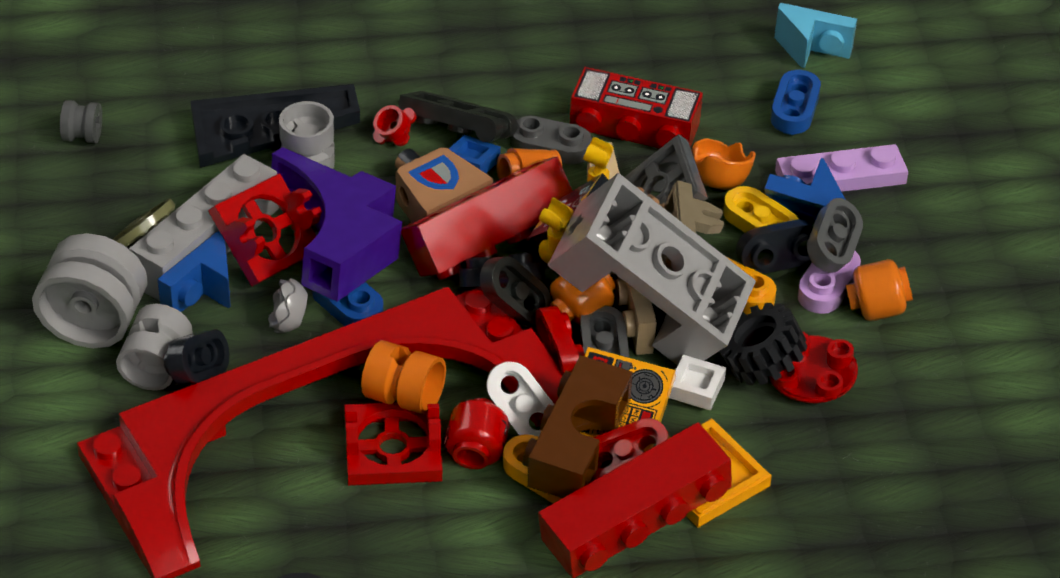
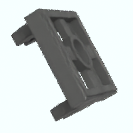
M679 134L624 177L636 187L643 188L646 195L651 194L652 190L661 192L656 196L660 201L659 205L666 203L677 180L682 182L686 180V183L692 184L693 198L702 201L708 199L689 142Z

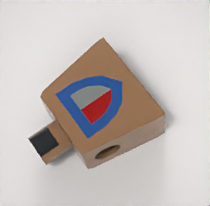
M438 148L422 157L413 149H406L395 160V167L398 169L396 171V199L411 223L493 183V179L448 148Z

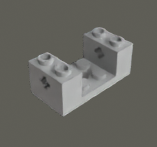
M619 173L579 202L547 265L581 292H584L610 272H613L667 313L652 346L676 365L679 364L683 354L704 361L728 346L756 282L745 271ZM661 254L666 255L671 260L673 271L664 265Z

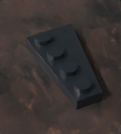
M354 84L191 101V113L200 168L234 159L243 154L248 155L280 146L282 143L279 134V117L281 112L293 103L312 101L325 105L334 116V130L360 123V108Z

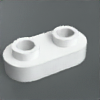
M512 361L496 365L490 371L486 382L490 398L496 406L506 413L509 423L519 435L529 434L539 437L541 430L532 429L529 425V418L534 413H544L548 404H555L523 365ZM506 376H514L518 381V388L513 393H505L501 389V381Z

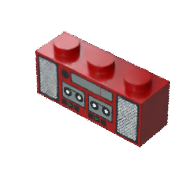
M584 67L571 96L570 124L579 125L588 130L589 133L657 148L663 147L679 134L688 140L691 148L700 124L703 92Z

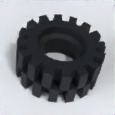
M765 303L762 310L759 309L758 305L750 307L751 313L748 315L742 312L728 346L720 350L733 376L740 383L745 381L747 385H754L755 381L758 380L760 385L767 384L768 377L770 376L777 380L782 377L781 371L785 369L789 373L795 368L792 362H800L804 357L801 352L806 351L807 345L805 341L807 340L791 310L788 307L785 309L784 305L779 303L775 307L772 303Z

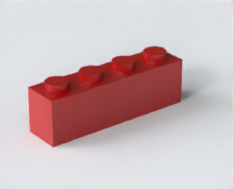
M558 156L539 160L403 227L401 234L420 277L437 274L439 280L445 279L458 273V268H462L460 263L471 257H490L498 252L495 245L507 240L508 244H512L527 238L532 233L530 227L539 223V216L544 208L548 209L551 199L553 197L557 200L572 192V188Z
M697 422L539 511L541 540L571 578H576L586 571H594L600 568L607 559L622 550L640 545L648 535L662 527L680 522L688 512L707 501L713 502L721 498L728 489L732 488L731 459L701 424Z

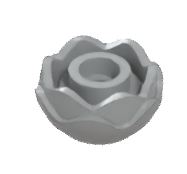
M292 278L289 281L280 279L279 285L281 288L273 295L274 310L269 315L268 321L270 323L269 327L274 328V332L286 333L299 328L305 313L308 293L299 282Z

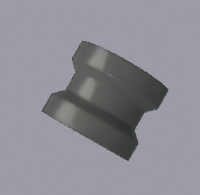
M65 100L60 115V136L62 141L72 142L76 138H83L87 143L97 144L102 129L101 104L90 102L84 106L79 105L74 100Z

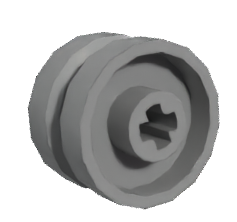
M89 233L70 235L58 243L32 296L34 312L44 327L58 338L71 344L93 349L110 347L122 340L148 285L146 270L139 258L117 241L106 236Z

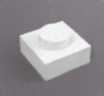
M683 354L676 368V378L669 398L711 410L725 380L726 367Z

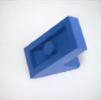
M824 158L820 159L811 186L793 175H783L780 177L770 174L764 188L767 196L794 214L816 220L819 211L835 198L845 199Z
M219 231L157 279L160 304L168 305L182 312L188 306L194 305L205 294L226 308L231 307L226 244Z

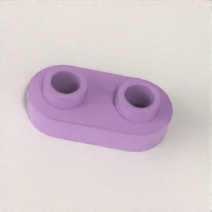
M854 251L851 261L835 273L825 272L811 263L800 280L798 290L799 303L806 310L813 313L825 314L835 311L847 295L845 285L854 283L853 271L861 263L859 254Z

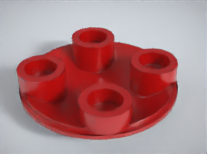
M803 332L807 340L805 341L807 349L801 352L804 356L800 362L793 361L792 364L795 368L789 373L785 369L781 371V378L774 380L772 376L769 377L773 386L780 393L797 401L822 403L837 399L853 387L858 376V364L854 357V347L849 341L844 339L833 340L823 336L808 335Z

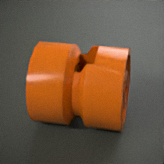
M380 340L371 349L366 359L361 380L362 393L367 398L386 404H393L397 399L400 408L427 415V404H437L442 394L446 378V362L441 357L421 351H415L411 354L408 347Z

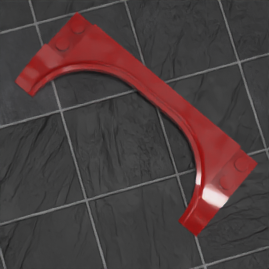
M481 286L457 296L454 295L449 287H445L119 413L120 426L77 442L78 454L151 578H175L201 567L186 512V491L193 465L208 442L226 436V424L249 408L345 369L365 363L371 349L380 340L408 347L411 354L415 351H421L441 358L468 363L489 373L496 365L502 362H517L529 370L554 404H556L559 398L557 392L562 378L560 370L533 329L529 328L523 331L514 318L509 317L484 295ZM506 376L502 379V383L510 393L516 391L518 381L514 376ZM537 412L531 415L530 419L536 427L540 426L543 413Z

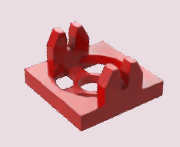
M280 173L208 210L252 287L303 260L304 247L309 245L316 237L311 227L319 223L322 214L320 206L309 210L305 208V203L313 195L310 190L299 188L291 192ZM264 199L272 201L280 206L283 214L275 218L268 214H263L255 200ZM241 208L244 210L248 218H239ZM260 220L269 224L273 231L271 242H265L263 236H256L254 232L256 221ZM291 225L294 230L295 241L291 251L286 255L279 243V239L281 237V230ZM263 249H266L271 259L263 258L258 254L263 252Z
M397 402L393 404L344 405L348 486L442 481L439 403L427 404V415L400 408ZM399 421L417 423L427 436L409 437L405 432L399 430ZM373 422H384L385 431L380 433L376 439L358 440L359 435L367 425ZM397 439L402 441L406 448L400 453L390 454L384 452L380 445L386 440ZM411 452H424L420 457L409 463H401L409 457ZM376 454V456L380 460L386 462L387 465L379 464L375 461H372L368 459L365 455Z

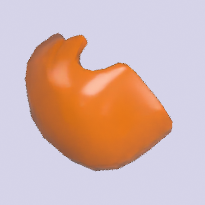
M708 138L696 141L691 149L703 184L720 190H729L742 185L751 172L756 153L751 151L746 157L740 142L727 146L720 141Z

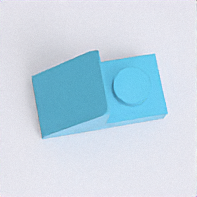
M780 3L774 38L802 68H805L811 51L849 59L853 49L857 19Z

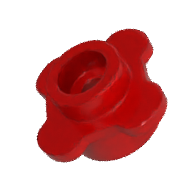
M387 105L381 108L373 121L375 129L373 139L378 144L393 142L398 147L404 146L410 139V126L417 117L415 111L411 108L401 110L395 105Z

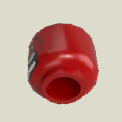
M475 398L460 402L453 408L444 439L446 450L457 464L468 469H482L487 465L494 464L501 458L510 427L508 416L493 401L486 398Z

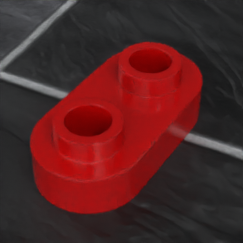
M556 305L538 308L535 320L539 339L548 350L561 374L563 375L566 370L572 372L579 356H585L582 345L575 344L572 339V327L568 314L566 312L561 313Z
M646 418L593 437L599 439L600 443L598 470L592 481L644 453V449L648 445H658L669 439L670 435L665 426L658 420ZM613 460L610 466L600 468L603 462Z

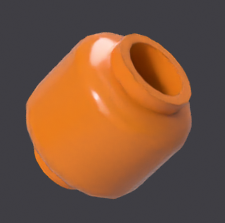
M891 259L856 267L853 271L854 283L845 285L851 310L860 309L862 316L867 321H876L901 315L906 310L907 302L913 301L905 266L898 268L897 264Z
M608 274L587 290L581 292L563 277L559 276L550 285V293L553 299L550 306L556 305L561 313L566 312L570 321L580 326L582 315H589L605 305L612 306L614 304L613 290L616 289L615 282L611 275Z

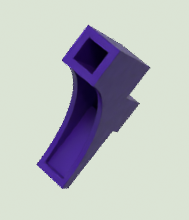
M283 147L272 153L271 168L276 170L277 174H281L291 192L299 188L310 190L313 195L305 203V208L309 210L320 206L322 210L320 221L315 225L319 233L309 245L304 247L302 286L338 302L399 258L402 221L393 218L396 185L363 171L350 177Z

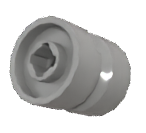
M312 101L297 102L286 107L279 117L281 148H286L333 169L335 165L334 116L331 110L323 104Z
M150 304L141 308L116 360L117 370L122 377L132 385L146 390H161L169 386L173 379L165 370L164 355L171 341L193 333L192 325L187 317L168 305Z

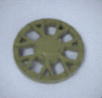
M167 198L131 222L112 240L123 244L125 247L129 246L134 241L145 236L159 222L166 218L175 209L176 204L171 198Z

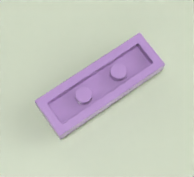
M896 144L777 158L775 168L777 176L793 175L811 186L820 159L824 158L841 192L902 185L907 183L908 169Z

